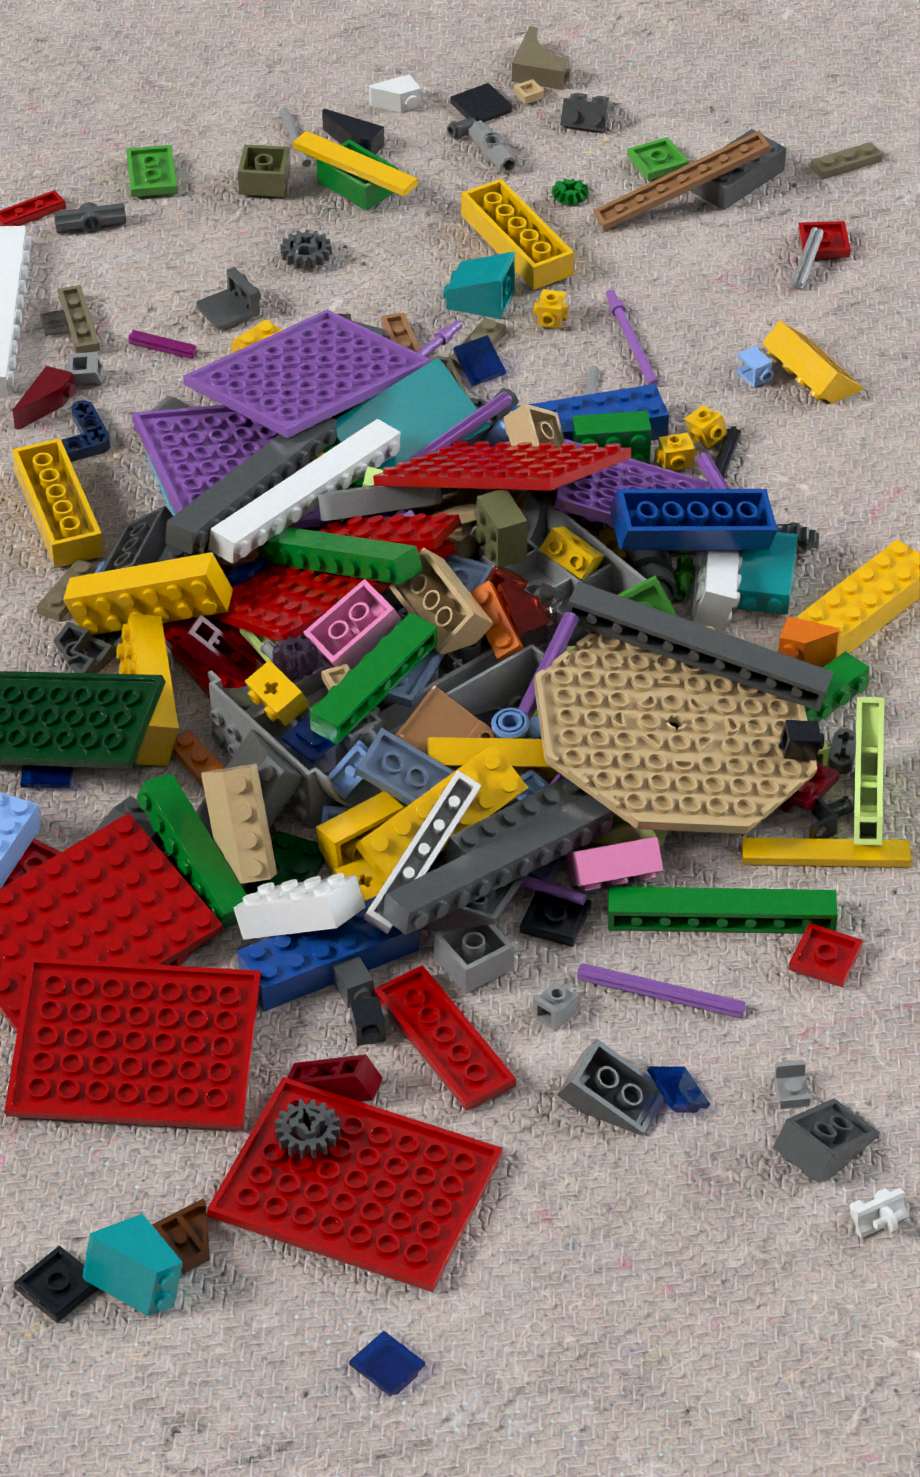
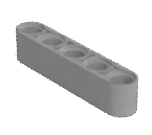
M371 485L318 494L321 521H329L442 503L441 488Z

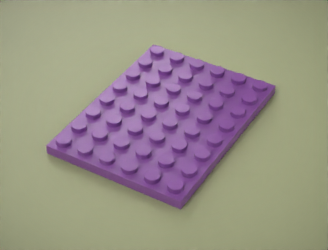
M327 309L188 373L183 378L185 386L277 432L283 437L289 438L307 428L313 427L315 424L330 419L342 411L350 409V407L367 401L369 398L431 362V359Z
M224 405L134 412L132 416V422L176 514L279 435L277 432L246 418L244 415ZM318 506L314 511L307 513L296 523L288 527L298 529L324 527L327 521H321Z

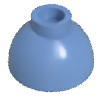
M504 419L499 420L492 427L483 441H488L489 445H496L498 442H510L505 431Z
M518 708L502 709L493 716L491 721L492 730L497 738L523 739L530 726L528 715Z

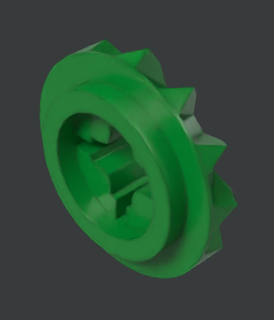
M564 178L563 181H556V184L552 186L553 198L563 204L581 203L587 199L589 194L588 185L583 184L582 180L575 181L574 178L571 180Z

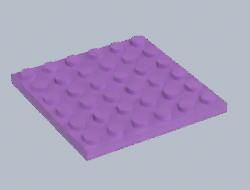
M567 439L564 441V443H576V447H583L584 445ZM630 458L556 488L554 508H557L564 514L574 513L583 516L588 521H601L614 528L610 506L617 489H710V484L701 479Z

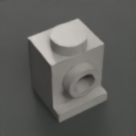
M97 352L69 354L68 364H65V371L73 373L75 385L92 383L102 385L103 363Z
M554 982L540 996L536 995L533 998V1018L554 1031L577 1011L576 991L569 984L561 986Z

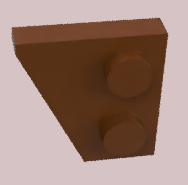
M204 1199L152 1224L183 1262L181 1269L183 1274L210 1260L206 1202Z

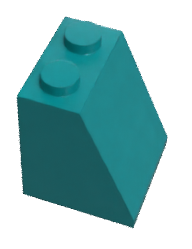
M508 252L461 261L457 269L452 271L449 285L446 284L444 288L443 298L446 299V309L502 319L515 292V253Z
M777 532L769 549L743 550L740 568L741 582L737 590L740 593V600L736 609L788 615L795 575L798 534Z
M142 1213L90 1233L82 1277L88 1283L143 1314L150 1316L160 1311H166L174 1306L183 1262Z

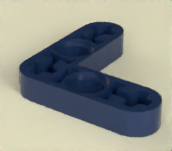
M86 400L75 402L71 407L72 418L80 434L61 439L70 462L105 453L111 447L109 433L93 404ZM89 425H95V426H96L95 428H90V429H89V428H85L86 426H89ZM76 446H77V447H81V448L78 449V450H71V449H70L71 447H76Z

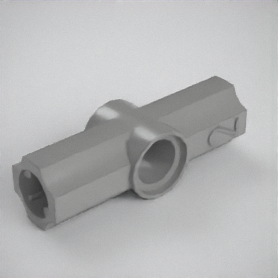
M481 120L474 122L472 127L469 128V136L483 151V159L493 163L504 174L512 173L513 169L517 167L518 161L503 144V136L500 133L493 132Z

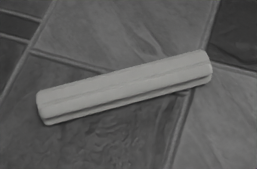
M816 227L811 229L792 279V287L804 288L824 232L822 229Z

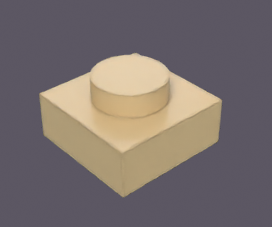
M533 79L514 85V94L524 104L533 103L544 98V90Z
M348 664L321 671L322 680L328 691L332 686H336L350 670Z

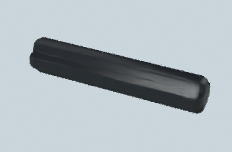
M731 426V429H727V435L723 439L715 461V465L724 479L741 436V431L736 426Z

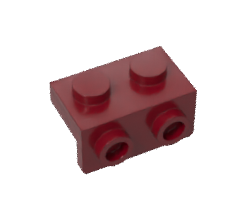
M817 763V771L814 777L783 802L781 810L787 813L795 805L809 812L817 804V798H822L839 780V771Z

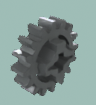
M306 229L305 233H301L298 230L296 235L288 234V238H283V244L280 245L282 260H286L287 265L294 264L295 269L299 266H303L304 270L308 266L316 269L317 264L323 266L324 261H329L330 255H332L330 239H326L325 234L318 235V231L309 233V229Z
M796 522L776 525L777 532L798 534L796 554H805L807 550L814 551V548H819V533H816V530H809V527H803L800 523Z
M312 1099L307 1105H305L303 1100H299V1106L297 1107L291 1103L288 1104V1112L281 1110L279 1112L280 1119L275 1120V1139L280 1142L281 1150L288 1148L289 1156L297 1152L300 1153V1159H304L306 1154H310L313 1159H316L317 1152L320 1151L324 1155L328 1154L327 1146L335 1148L336 1139H340V1119L335 1117V1110H327L325 1102L316 1106L315 1099Z

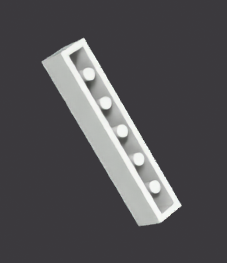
M456 771L363 918L364 920L386 934L389 933L393 925L382 917L385 895L427 873L481 787L479 783L460 771Z

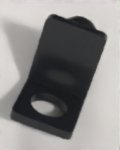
M844 796L828 805L818 797L817 804L811 809V813L818 819V822L810 826L809 839H828L836 835L838 818L854 811L852 800L848 796ZM824 826L826 828L825 832L820 836H816L818 830Z

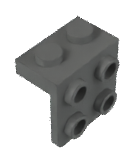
M570 94V97L563 99L560 126L605 132L608 110L614 107V102L609 101L610 97L596 96L589 99L587 98L588 94Z
M235 267L226 270V290L196 302L197 309L218 330L226 329L260 315V291Z

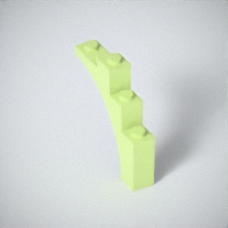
M857 697L854 805L855 845H882L885 697Z

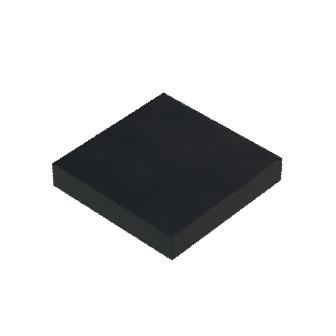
M489 83L450 96V103L466 119L472 117L475 118L476 122L480 120L485 122L512 112V105Z
M536 890L520 924V933L574 947L591 910L592 901L586 899L584 905H580Z
M61 1246L55 1248L14 1282L16 1291L56 1323L61 1321L99 1289L84 1280L82 1277L84 1265Z

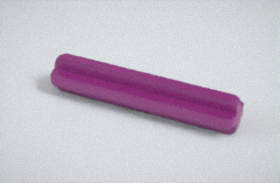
M131 330L128 335V342L130 344L190 359L194 358L197 352L194 344L137 330Z

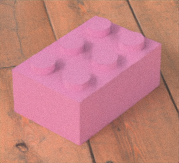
M364 579L303 633L332 667L348 664L350 669H354L361 662L363 656L368 652L370 653L378 645L380 639L383 636H387L394 629L397 622L402 619L395 609Z
M657 837L569 852L565 855L570 886H579V891L602 888L601 882L606 881L607 886L628 883V877L633 876L634 881L655 878V872L663 871Z

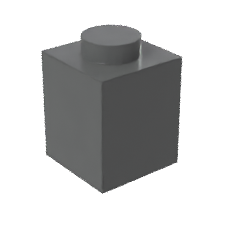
M359 956L333 965V984L348 1008H350V1001L374 997V979Z

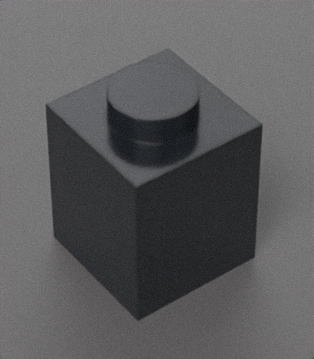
M785 721L780 736L783 759L816 760L819 749L822 750L824 747V734L820 733L818 721Z
M375 996L350 1001V1020L357 1046L386 1041L385 1020L379 997Z

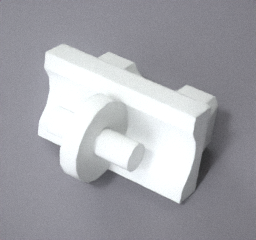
M884 1188L877 1191L874 1195V1200L865 1203L858 1200L851 1203L850 1213L851 1218L855 1222L857 1235L863 1238L883 1228L889 1233L898 1229V1221L908 1217L904 1205L905 1192L900 1188L891 1192Z

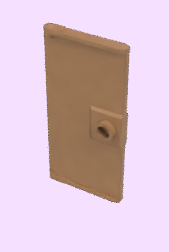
M436 685L430 689L404 725L393 734L426 755L428 737L497 738L488 725L477 719ZM446 766V767L450 768V769L453 770V771H456V770L459 769L461 766ZM513 767L519 776L532 769L545 781L549 777V774L541 768Z

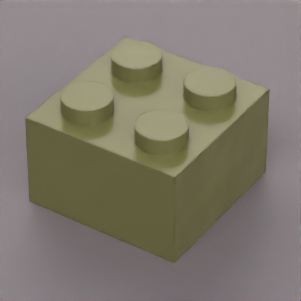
M244 144L238 169L239 194L285 197L291 170L290 147Z
M501 489L477 496V508L474 509L477 528H474V534L477 542L482 543L487 558L489 560L492 559L498 569L526 561L527 519L508 490Z

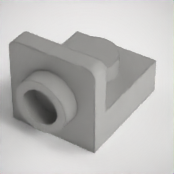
M787 1060L775 1064L774 1084L780 1109L810 1106L804 1060Z

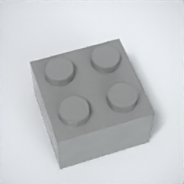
M494 924L443 930L434 934V958L465 993L514 969V946Z

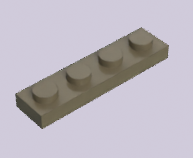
M81 285L57 289L58 298L75 352L100 351L97 334Z

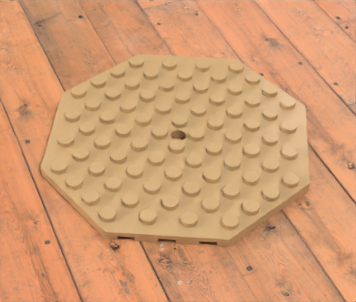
M597 632L589 633L576 643L575 648L569 652L565 651L556 658L550 667L546 670L542 669L535 674L534 689L545 763L636 829L747 834L807 781L812 779L817 771L816 760L783 759L780 736L786 720L808 721L805 706ZM669 723H676L679 726L678 730H675L676 728Z

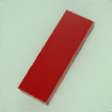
M55 190L0 210V226H21L66 209V202Z

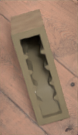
M529 26L512 62V82L523 83L533 79L539 86L564 90L566 83L570 82L572 78V68H569V59L556 56L545 50L538 42V27Z

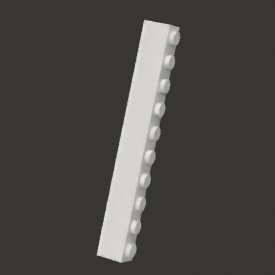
M0 226V396H8L9 386L14 385V373L12 370H16L15 355L18 354V342L16 339H20V327L17 324L22 323L21 309L24 308L23 294L26 292L25 279L28 276L27 265L25 264H29V250H31V236H27L26 226Z
M376 419L210 529L209 550L232 564L247 556L249 552L258 546H262L276 534H280L285 528L296 523L304 515L314 511L319 506L318 494L347 489L349 485L365 476L368 466L377 468L389 458L397 455L400 450L401 432Z

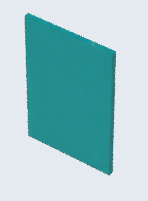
M437 358L335 419L337 420V440L341 443L376 419H379L400 431L401 436L400 450L397 455L389 458L376 469L383 470L386 467H397V463L404 462L475 412L477 408L441 360ZM486 421L460 441L472 440L490 429V425Z

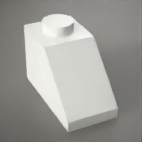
M410 74L369 85V104L372 107L400 113L421 107V88Z

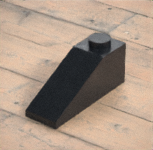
M325 108L322 110L323 130L338 143L342 144L350 139L375 155L384 146V126Z

